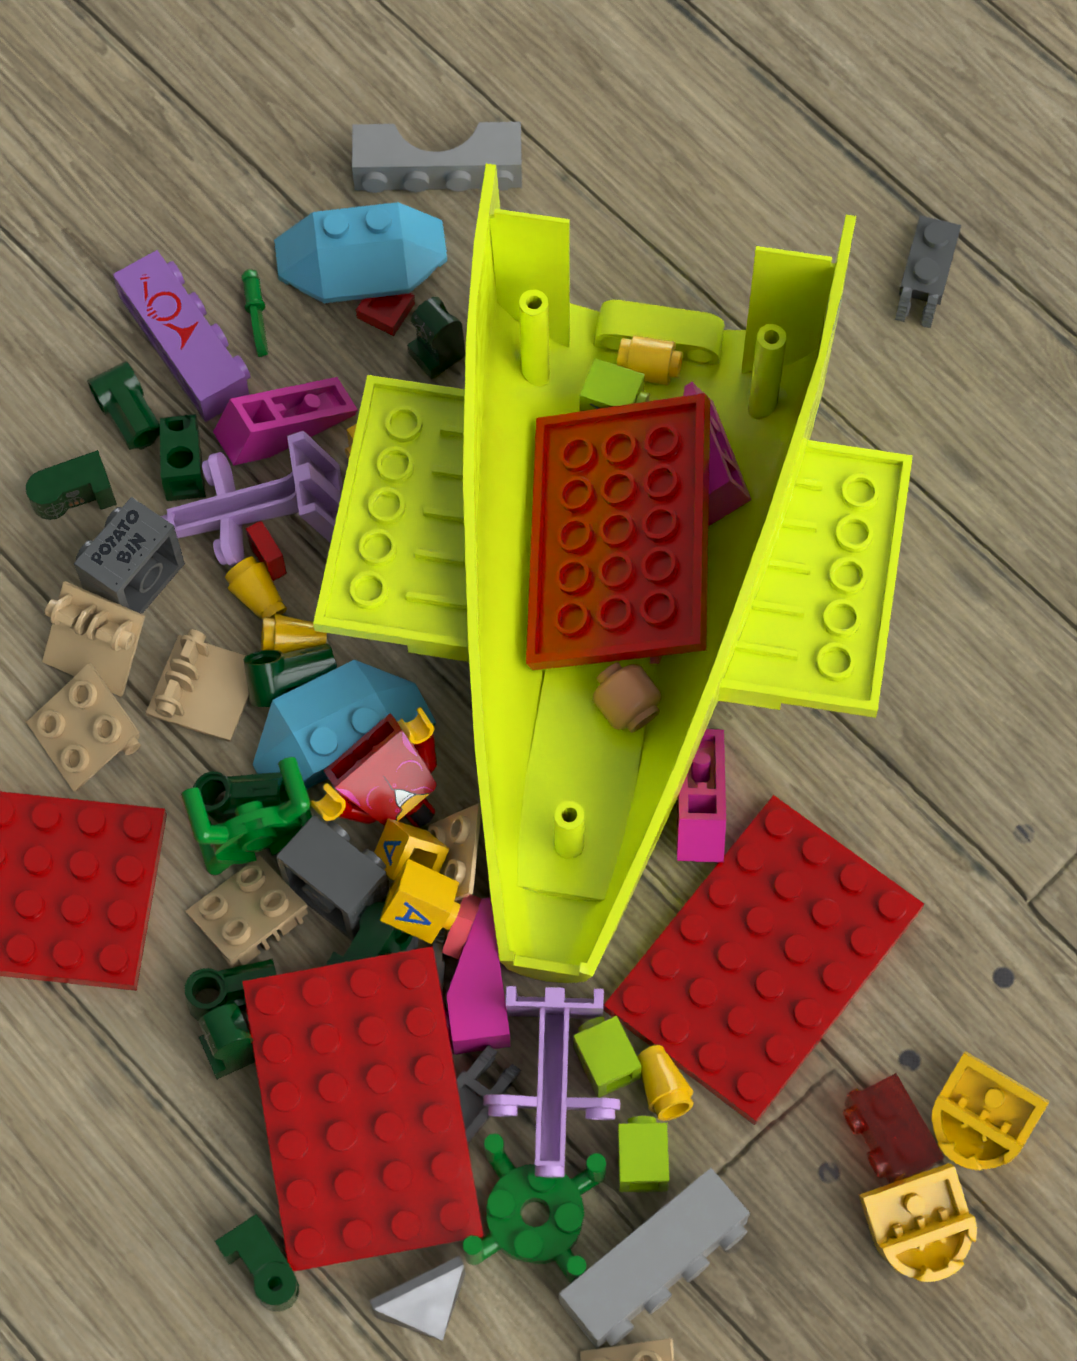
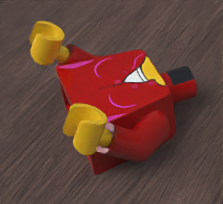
M421 707L416 709L418 714L410 722H404L403 719L397 721L389 713L324 770L326 776L338 792L329 783H326L322 787L326 795L317 802L311 800L310 805L325 821H331L338 817L364 824L378 821L385 826L388 818L400 821L405 816L414 827L420 828L429 823L436 811L426 797L437 787V783L431 775L437 766V757L433 735L434 726Z

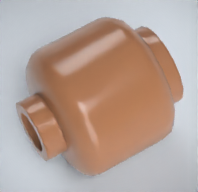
M616 662L597 676L596 679L600 685L593 694V701L614 729L624 730L628 728L631 733L636 732L660 713L657 706L661 700V692L640 665L630 664L622 668L619 662Z

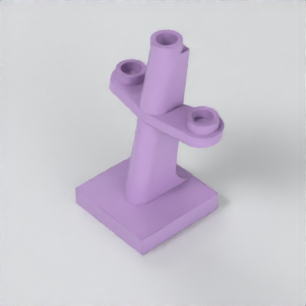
M301 431L287 436L292 464V472L289 475L274 481L236 490L232 470L225 455L221 452L210 454L208 460L203 461L202 468L206 481L210 486L215 487L217 496L167 509V514L161 517L174 525L177 538L220 530V538L214 540L213 543L214 552L221 565L228 564L231 567L244 559L243 524L299 513L301 518L331 543L343 489L340 466L309 435Z
M506 986V1009L508 1016L540 1017L537 1097L484 1095L483 1105L488 1106V1116L517 1117V1108L537 1109L535 1177H564L566 1110H586V1119L615 1120V1110H620V1099L567 1098L569 1018L593 1019L603 1016L604 989H594V999L565 998V988L545 987V997L518 996L516 986Z

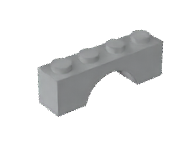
M479 122L474 133L467 141L456 148L440 152L425 151L412 146L403 139L395 124H352V173L355 191L365 190L371 193H379L384 190L422 192L427 189H450L452 191L482 189L486 163L496 165L499 191L510 188H522L521 122Z

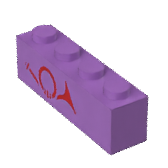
M158 250L113 274L120 299L205 422L221 414L231 398L249 395L246 380L251 378L246 364L239 355L235 357L230 355L226 349L229 344L223 331L216 323L211 326L204 317L207 313L203 303L195 292L191 294L186 292L182 286L185 284L184 278L173 261L166 263Z

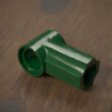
M127 361L87 380L98 406L104 415L109 414L129 450H142L155 443V440L160 436V424L145 401L142 387Z
M328 643L287 653L279 650H261L250 653L243 659L250 704L256 707H270L273 699L337 668L332 648Z
M211 771L200 776L193 785V788L197 787L200 789L207 815L219 824L236 817L235 809L249 802L260 801L263 807L266 808L278 806L289 801L281 772L225 776L220 772ZM225 792L222 801L214 805L218 795Z
M273 959L220 971L211 968H201L193 972L185 983V997L190 1014L199 1021L206 1013L223 1005L237 1004L240 1011L247 1009L243 981L277 975ZM206 988L215 989L220 993L219 997L211 1003L203 1004L195 999L196 995Z

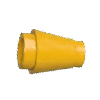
M253 556L247 557L233 566L225 575V579L229 583L228 590L259 618H273L274 613L283 615L286 612L287 607L283 604V600L263 562L258 563Z
M275 613L273 618L262 619L261 650H279L287 653L326 644L327 633L315 631L311 621Z
M651 1046L640 1052L637 1058L642 1066L641 1075L649 1111L656 1113L657 1118L661 1121L672 1120L687 1113L693 1107L691 1099L693 1089L670 1056L665 1052L663 1046Z

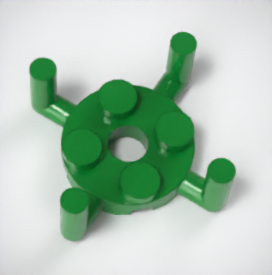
M288 757L278 762L289 797L288 802L266 808L263 807L260 801L249 802L236 808V817L225 823L212 825L211 821H209L199 788H189L181 793L194 838L199 844L204 864L209 874L219 875L233 864L257 861L255 852L267 848L270 849L272 856L280 853L312 817L310 800L295 757Z
M496 1133L489 1134L484 1140L485 1156L500 1178L487 1200L486 1216L490 1233L481 1239L478 1236L471 1235L464 1240L465 1260L471 1265H478L501 1250L505 1255L517 1261L534 1264H547L555 1261L567 1280L572 1283L587 1268L584 1258L575 1256L571 1250L578 1240L584 1222V1205L581 1195L604 1180L606 1175L605 1157L599 1153L591 1154L587 1158L586 1169L571 1179L566 1174H564L563 1178L535 1177V1164L516 1168L504 1151L503 1138ZM531 1202H540L548 1208L550 1213L549 1219L541 1226H529L521 1217L523 1208Z

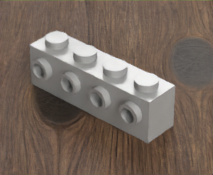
M710 1168L559 1293V1303L596 1348H599L606 1341L611 1346H614L633 1330L634 1326L630 1321L641 1311L646 1309L649 1314H652L671 1298L672 1294L668 1289L683 1277L688 1283L702 1273L710 1264L706 1259L709 1254L719 1246L727 1251L740 1241L747 1233L743 1226L747 1223L750 1212L716 1172Z

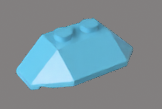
M399 202L312 212L274 239L279 281L287 285L291 284L301 292L322 303L408 294L426 280L438 266L441 267L447 262L442 220Z
M352 660L272 700L253 761V768L257 774L280 772L279 761L288 757H295L305 787L308 789L328 779L324 770L389 713L397 721L403 719L404 722H410L418 714L416 709L421 707L433 726L436 725V721L416 683L357 660Z

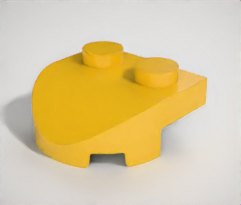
M965 1051L933 1106L931 1121L933 1122L938 1146L950 1160L967 1169L981 1171L1006 1165L1020 1153L1050 1101Z
M947 1163L859 1194L875 1247L883 1259L898 1272L917 1281L933 1282L950 1277L964 1266L963 1260L968 1254L972 1242H976L977 1225L975 1216L969 1213L954 1165Z

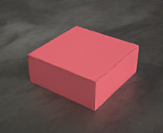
M471 894L462 899L458 915L449 930L441 953L460 959L482 898Z

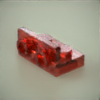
M897 1073L862 1091L856 1088L848 1092L844 1103L846 1109L843 1110V1116L855 1136L862 1134L870 1148V1151L866 1153L868 1161L880 1179L886 1177L889 1184L922 1173L943 1161L945 1158Z

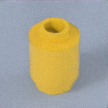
M634 335L632 339L622 338L618 350L617 365L645 374V382L669 385L671 377L679 378L683 352L676 351V343L674 341Z

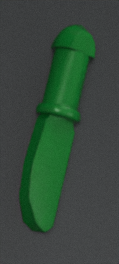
M248 269L242 274L246 301L244 308L247 313L251 314L256 351L258 356L262 357L269 354L262 314L266 306L262 300L258 272Z

